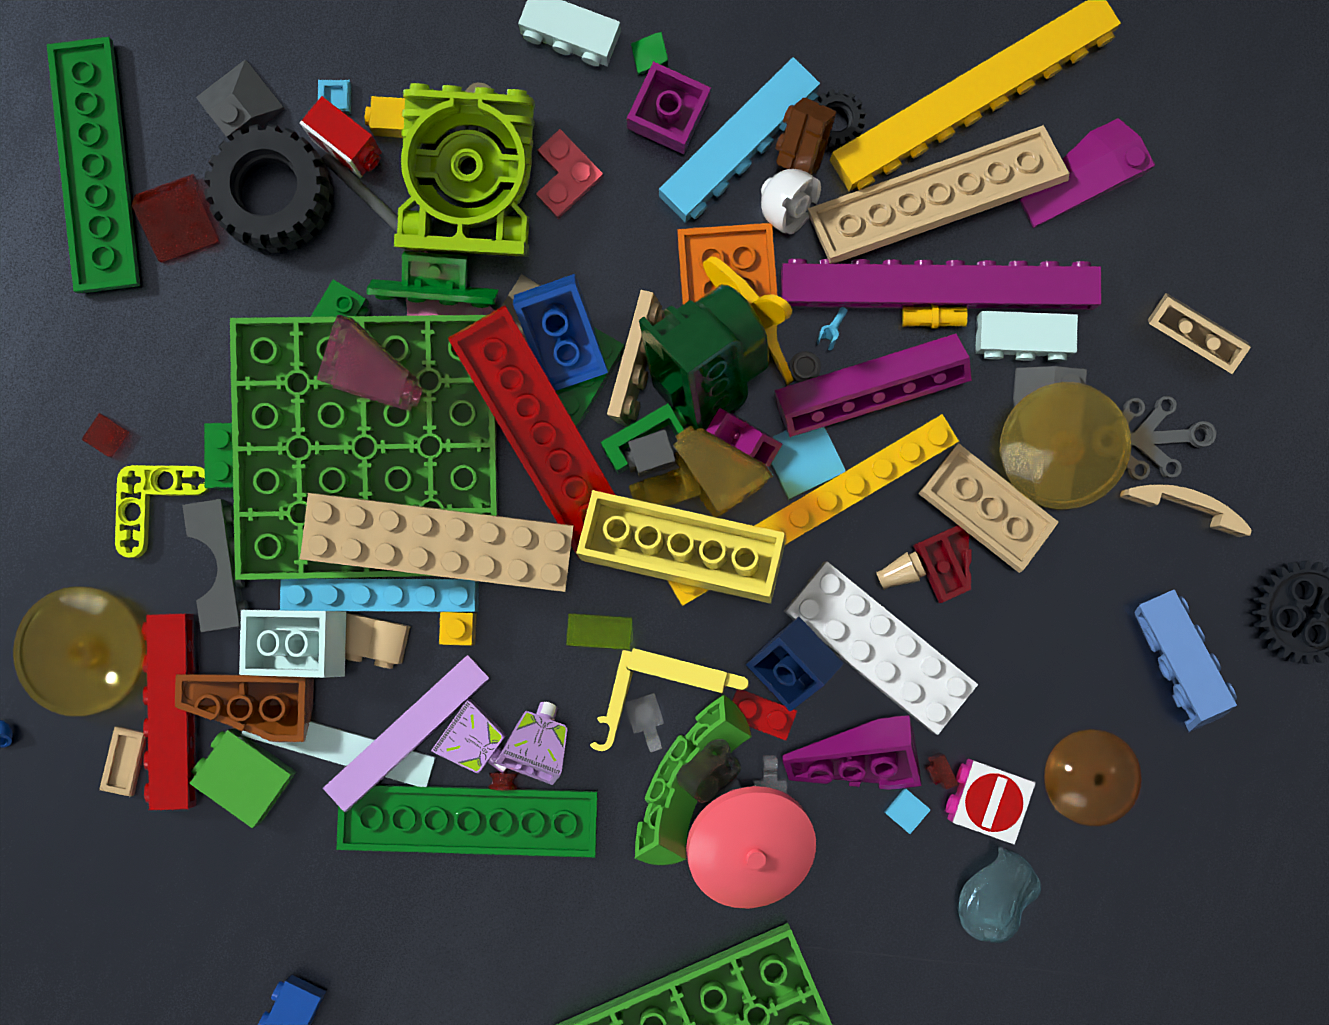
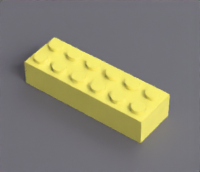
M593 490L577 555L581 561L771 604L786 538L784 532Z

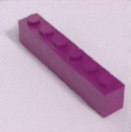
M953 334L775 390L779 414L789 437H793L972 381L970 357L957 334Z

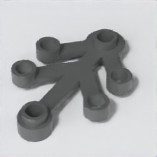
M1164 396L1156 401L1154 411L1134 433H1122L1133 418L1142 415L1145 411L1144 402L1139 398H1132L1126 401L1123 407L1124 411L1111 426L1102 425L1092 432L1090 445L1092 450L1100 456L1108 457L1113 455L1128 468L1132 479L1143 480L1150 474L1149 465L1145 461H1138L1123 447L1136 446L1160 467V473L1163 477L1170 479L1177 477L1181 473L1182 466L1178 460L1168 457L1155 444L1190 442L1194 447L1203 448L1215 441L1216 430L1211 423L1201 421L1193 424L1189 429L1154 431L1167 415L1172 414L1177 407L1174 398ZM1163 400L1168 401L1170 404L1168 412L1161 408ZM1132 402L1139 406L1138 413L1130 411L1129 407ZM1196 430H1201L1204 433L1202 441L1196 439ZM1103 435L1110 439L1108 447L1101 444L1100 440ZM1168 463H1172L1175 466L1174 474L1167 472L1166 466ZM1136 465L1143 467L1144 474L1142 476L1136 475L1134 471Z

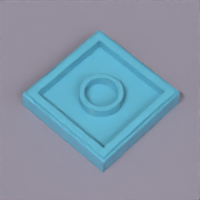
M825 427L793 437H789L787 430L773 436L783 445L771 465L788 500L846 472Z

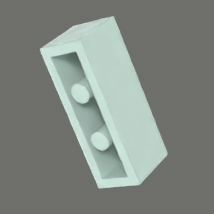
M527 0L518 23L520 34L523 35L525 40L538 45L541 42L549 44L553 50L563 55L573 53L581 56L584 62L592 66L602 64L608 67L621 33L619 21L563 0Z
M981 311L976 316L975 354H984L985 359L991 360L1003 359L1004 355H1016V360L1032 361L1035 360V356H1047V361L1065 362L1067 357L1077 353L1078 314Z

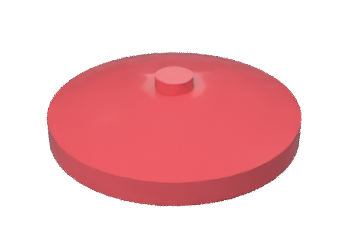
M761 786L739 788L719 796L709 803L697 816L687 838V862L698 887L714 901L734 908H758L781 900L802 883L809 873L815 858L816 836L807 813L788 794Z

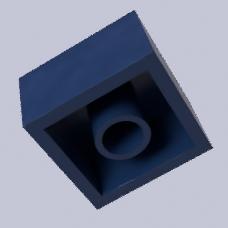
M797 617L771 639L746 666L791 712L822 688L844 663L800 617Z

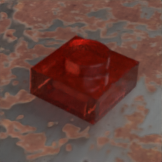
M99 413L81 440L107 457L112 458L129 431Z
M937 753L928 757L931 766L927 767V770L935 785L940 783L941 787L946 790L958 785L944 754Z

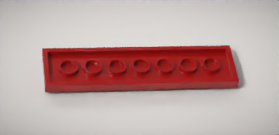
M504 305L448 337V340L557 523L573 525L571 547L577 555L592 491L616 494L509 310Z

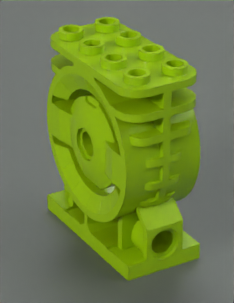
M411 83L410 89L403 90L405 109L402 110L404 129L401 132V137H403L401 168L404 182L411 197L398 208L397 234H394V247L404 250L529 257V217L518 204L523 199L522 197L530 181L534 99L527 95V91L519 89H508L507 95L494 93V89L486 87H476L475 93L462 91L460 86L443 85L442 91L430 89V85ZM472 125L491 131L502 141L506 149H517L518 155L502 154L499 146L489 136L476 130L456 131L444 138L436 150L420 149L422 144H436L446 132L456 127ZM466 158H473L476 161V170L469 175L463 174L461 163ZM418 178L435 179L445 194L465 203L480 202L489 198L497 191L501 183L514 185L511 190L503 189L497 198L484 206L462 208L444 200L433 185H420ZM417 204L420 206L419 211L411 210ZM515 209L521 217L508 216V214ZM432 216L457 226V233L453 237L431 236ZM497 222L495 241L492 239L471 238L469 236L470 228L484 227Z

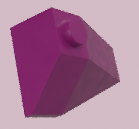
M1118 118L1090 131L1062 158L1069 172L1068 181L1024 196L1019 201L1032 227L1035 228L1144 176L1155 164L1142 138Z
M910 715L876 719L783 755V763L790 781L828 784L834 779L849 781V786L860 787L861 782L878 783L879 789L889 790L922 786L915 734Z

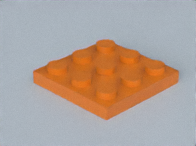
M770 223L677 229L683 305L689 300L696 302L716 288L708 278L703 267V261L711 256L717 257L749 284L759 297L770 294L777 295L773 230Z

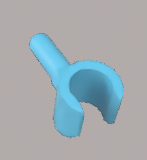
M845 307L840 308L830 325L821 328L816 341L817 344L820 343L821 339L826 338L831 341L828 350L834 348L839 336V325L848 312Z

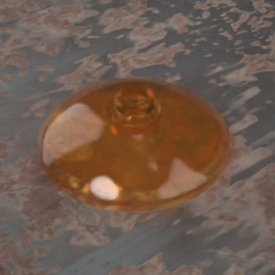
M1095 729L1081 730L1062 739L1049 755L1044 775L1047 794L1055 808L1066 818L1086 826L1107 825L1127 814L1138 798L1142 781L1138 759L1129 745L1114 734ZM1097 774L1103 776V782L1100 785H1095L1094 777Z

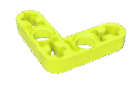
M131 465L121 469L117 477L115 546L118 553L123 557L138 558L146 552L149 537L150 495L201 496L208 493L211 489L205 488V482L204 484H199L196 490L195 485L182 483L180 472L183 471V478H195L196 473L199 472V477L205 479V468L197 466ZM133 472H135V476L141 477V482L136 483L134 486V493L141 494V499L125 498L126 493L132 494L133 487L127 483V478L132 477ZM163 472L171 473L174 479L173 485L166 490H162L157 483L159 475ZM131 503L138 504L141 510L139 518L135 521H129L125 516V508ZM125 525L140 526V531L133 530V539L139 541V546L133 547L132 552L130 548L125 547V541L131 539V530H124Z

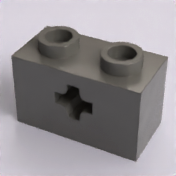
M666 430L629 441V450L624 451L630 473L637 471L639 478L675 466V457Z

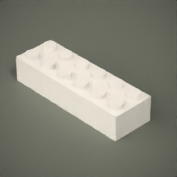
M827 561L819 567L784 610L793 620L800 617L838 657L931 733L936 735L941 732L978 685Z

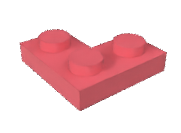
M561 129L537 150L538 154L555 170L557 175L540 189L536 196L559 219L604 176Z

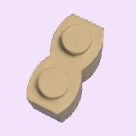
M346 613L345 659L362 662V658L367 657L375 659V666L393 669L394 664H402L410 626L359 614Z

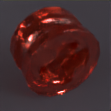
M489 772L492 783L489 784L488 789L517 790L514 779L518 777V773Z

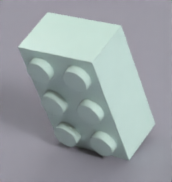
M241 610L239 675L345 677L346 611Z

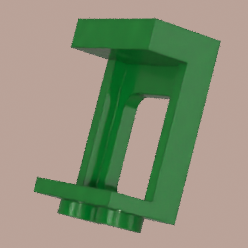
M668 403L601 442L602 449L618 476L629 470L628 463L622 454L624 450L629 448V441L656 433L668 425L678 441L684 438V429L687 423L678 408L672 410Z

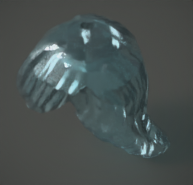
M1001 846L998 848L999 854L997 859L970 878L960 894V922L963 929L979 941L1002 943L1012 938L1019 929L1022 911L1028 904L1037 899L1041 893V882L1028 861L1019 854L1008 851Z

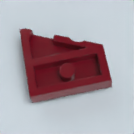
M957 525L913 545L939 603H943L971 590L969 565L972 561V549H969V533Z

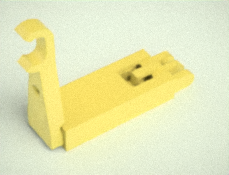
M633 648L632 652L623 650L607 716L597 718L600 723H607L610 727L607 742L603 745L594 742L590 746L597 751H605L613 746L634 673L630 669L723 694L726 686L745 690L749 686V681L742 676Z

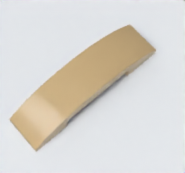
M1144 485L1123 490L1120 494L1121 498L1148 507L1158 505L1160 498L1211 514L1213 518L1210 528L1237 537L1250 536L1252 531L1248 524L1228 506L1192 489L1174 485Z

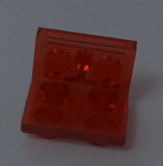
M194 174L134 195L132 207L159 262L167 261L218 241L217 234L198 195L199 184Z

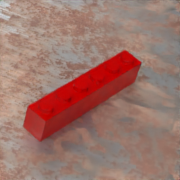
M193 614L146 615V622H143L142 637L144 641H147V654L143 655L142 667L144 673H147V686L143 689L144 705H148V718L144 720L143 733L145 738H148V751L144 753V768L148 770L149 783L145 784L144 798L145 802L149 803V810L190 809L196 806V788L189 784L195 776L192 774V770L196 765L195 714L175 707L176 674H194Z

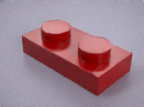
M736 689L732 702L744 714L749 727L786 741L797 710L793 709L790 712L782 704L745 690Z

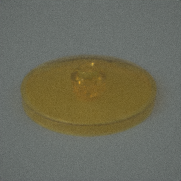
M1075 382L1046 385L1024 397L1009 414L1000 439L1002 465L1013 486L1027 499L1038 505L1053 509L1082 507L1106 495L1124 474L1131 453L1130 429L1119 407L1098 389Z
M93 587L63 588L41 598L23 617L16 632L13 648L15 670L25 691L42 707L66 716L93 715L106 711L120 703L137 684L143 670L142 665L146 655V644L142 634V627L134 612L117 596Z

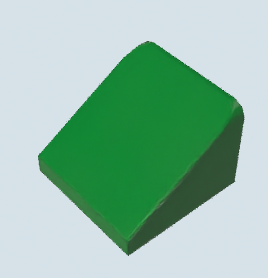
M662 32L631 43L638 75L648 73L653 61L668 68V57Z

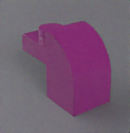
M719 408L703 435L710 441L732 451L746 462L764 471L768 470L783 445L746 420Z

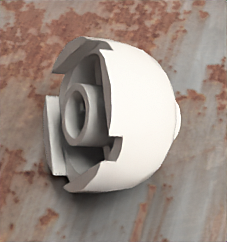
M786 169L777 173L772 178H768L761 189V208L765 219L781 232L794 234L809 219L808 212L806 211L810 207L811 202L817 205L821 192L820 181L811 174L799 169Z

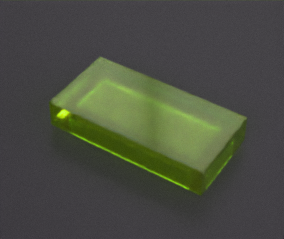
M569 613L566 645L630 650L632 618Z

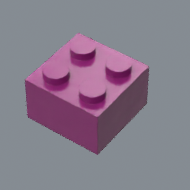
M653 61L627 116V129L681 154H685L710 100L711 87Z

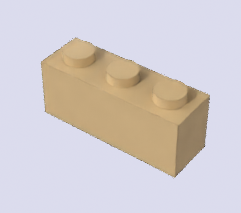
M1165 293L1148 319L1150 325L1231 374L1234 373L1251 348L1247 341Z

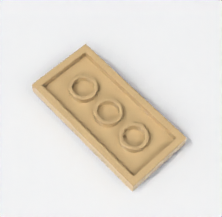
M644 290L640 291L607 415L613 421L627 427L630 426L631 420H636L638 417L640 402L637 401L640 389H645L648 380V371H645L648 361L639 319L645 317L654 326L665 318L662 305L655 294Z
M959 443L952 449L919 492L923 498L1019 573L1026 568L1059 523Z

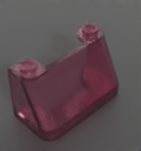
M340 314L336 317L317 380L333 385L334 389L406 411H411L412 405L418 406L423 387L418 386V379L353 318Z

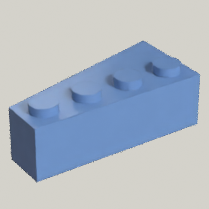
M1171 590L1140 604L1134 613L1153 652L1159 650L1161 655L1158 657L1159 668L1164 678H1167L1169 681L1172 680L1175 685L1173 686L1174 695L1172 696L1177 707L1185 709L1190 718L1185 721L1188 731L1191 732L1218 720L1237 706L1235 702L1237 700L1236 693L1229 682L1225 683L1219 673L1221 666L1213 653L1209 654L1203 643L1205 642V636L1201 628L1197 624L1193 625L1188 615L1190 610L1186 600L1182 596L1178 597L1175 590Z

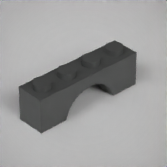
M223 499L182 505L187 537L205 543L211 549L217 561V577L214 585L204 596L196 600L201 632H214L241 627V610H249L247 600L242 598L241 587L245 586V580H235V545L232 530L234 508L232 505H229L228 501Z

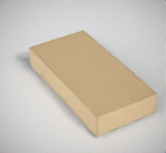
M119 726L114 727L99 790L129 797L134 796L148 739L145 738L142 731Z

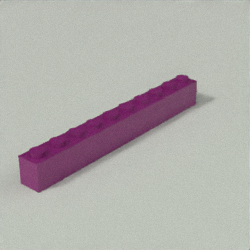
M789 259L788 263H783L781 267L780 297L785 299L791 307L903 308V306L931 307V304L939 305V307L967 306V309L1094 310L1101 305V266H1091V262L1087 261L1073 262L1072 266H1059L1057 261L1041 262L1040 266H1028L1027 261H1011L1009 266L996 265V261L991 260L979 261L977 265H965V261L962 260L946 261V265H933L932 260L914 261V265H902L901 260L895 259L884 260L883 264H870V260L867 259L852 260L851 264H839V262L830 264L828 259L820 260V264H807L806 259Z

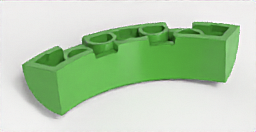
M725 695L712 702L695 717L698 722L685 736L679 735L661 761L645 796L648 806L644 821L638 822L635 858L639 861L653 865H669L686 860V841L689 824L704 787L724 759L743 742L752 737L744 714Z

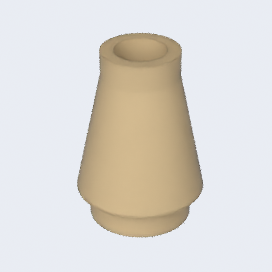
M906 552L887 567L876 572L884 590L889 587L920 581L919 578L926 575L916 552L911 554Z

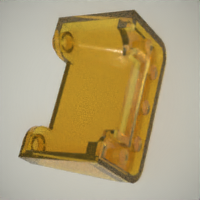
M690 426L675 436L678 441L673 444L677 451L674 454L675 463L712 517H720L766 486L774 476L766 464L702 428L694 430Z

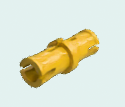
M931 304V307L903 306L902 326H931V329H938V326L967 327V306L939 307V305Z

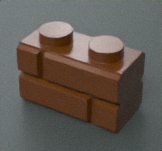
M802 98L795 105H790L783 119V122L787 124L785 133L783 132L780 135L775 147L779 151L777 164L787 169H799L813 175L820 168L837 114L836 111L824 105L820 106L819 103L808 98Z

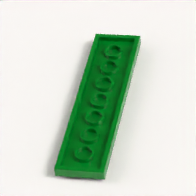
M110 37L47 44L73 291L80 294L140 286L113 40Z
M375 785L346 813L338 806L336 850L595 857L598 791Z

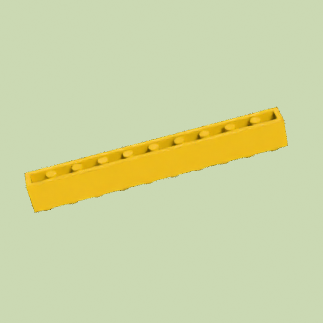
M1087 0L833 151L830 162L849 192L856 187L859 190L867 188L875 182L874 177L884 171L886 175L892 173L902 165L901 161L910 155L913 159L917 158L929 149L928 144L935 140H938L939 143L947 140L956 133L954 129L963 123L966 127L974 124L982 118V112L990 107L993 111L999 109L1009 101L1007 97L1015 92H1018L1019 95L1026 93L1036 85L1034 81L1044 76L1046 79H1049L1062 70V64L1069 60L1072 63H1076L1089 53L1087 49L1097 44L1100 48L1115 38L1114 32L1121 23L1107 0Z
M942 414L755 526L784 532L786 545L953 446L959 440ZM667 580L682 606L709 591L708 589Z

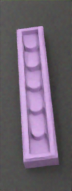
M467 655L323 789L346 813L490 680L489 677Z

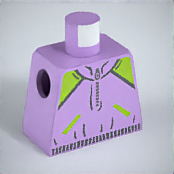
M468 699L431 751L478 774L487 763L501 773H504L507 769L495 764L502 751V748L499 746L507 734L475 701Z
M540 702L536 714L525 711L495 764L553 785L562 772L567 727L554 721L558 707L549 702Z

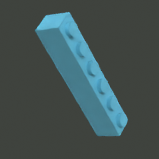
M793 57L659 188V197L685 223L691 217L697 219L707 209L708 205L706 202L713 195L719 197L730 185L728 180L735 173L739 176L743 174L752 164L750 159L758 151L761 154L764 153L773 144L774 139L772 137L780 129L785 132L787 124L783 122V119L790 105H795L802 98H808L813 101L818 99L819 96L816 93L820 83Z
M307 578L281 579L280 610L478 612L479 581Z

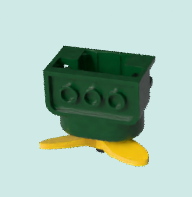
M713 256L703 261V267L708 278L716 288L696 302L689 300L678 309L672 305L664 309L665 318L654 326L645 317L639 319L653 387L673 409L678 408L687 425L698 437L706 432L719 408L732 414L745 403L748 397L747 383L768 368L769 351L785 383L789 385L794 381L777 340V325L787 320L792 314L790 304L777 295L770 294L759 297L743 278L737 275L723 261Z

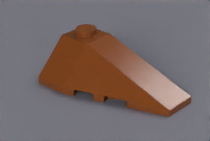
M176 674L175 707L209 720L224 723L240 731L255 734L268 741L305 742L313 710L314 677Z

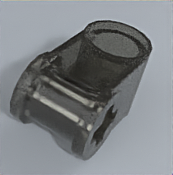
M716 739L708 743L691 761L682 766L677 774V783L698 802L705 803L713 799L726 784L738 776L741 771V764L737 758L731 755V747L727 741Z

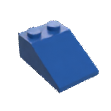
M575 274L514 295L513 306L527 343L555 391L608 373L596 332Z

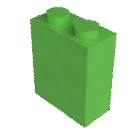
M233 728L227 730L226 733L221 731L211 743V747L214 749L207 759L201 758L193 768L192 774L195 776L189 784L248 826L255 828L262 823L297 772L250 738L242 736L239 730Z

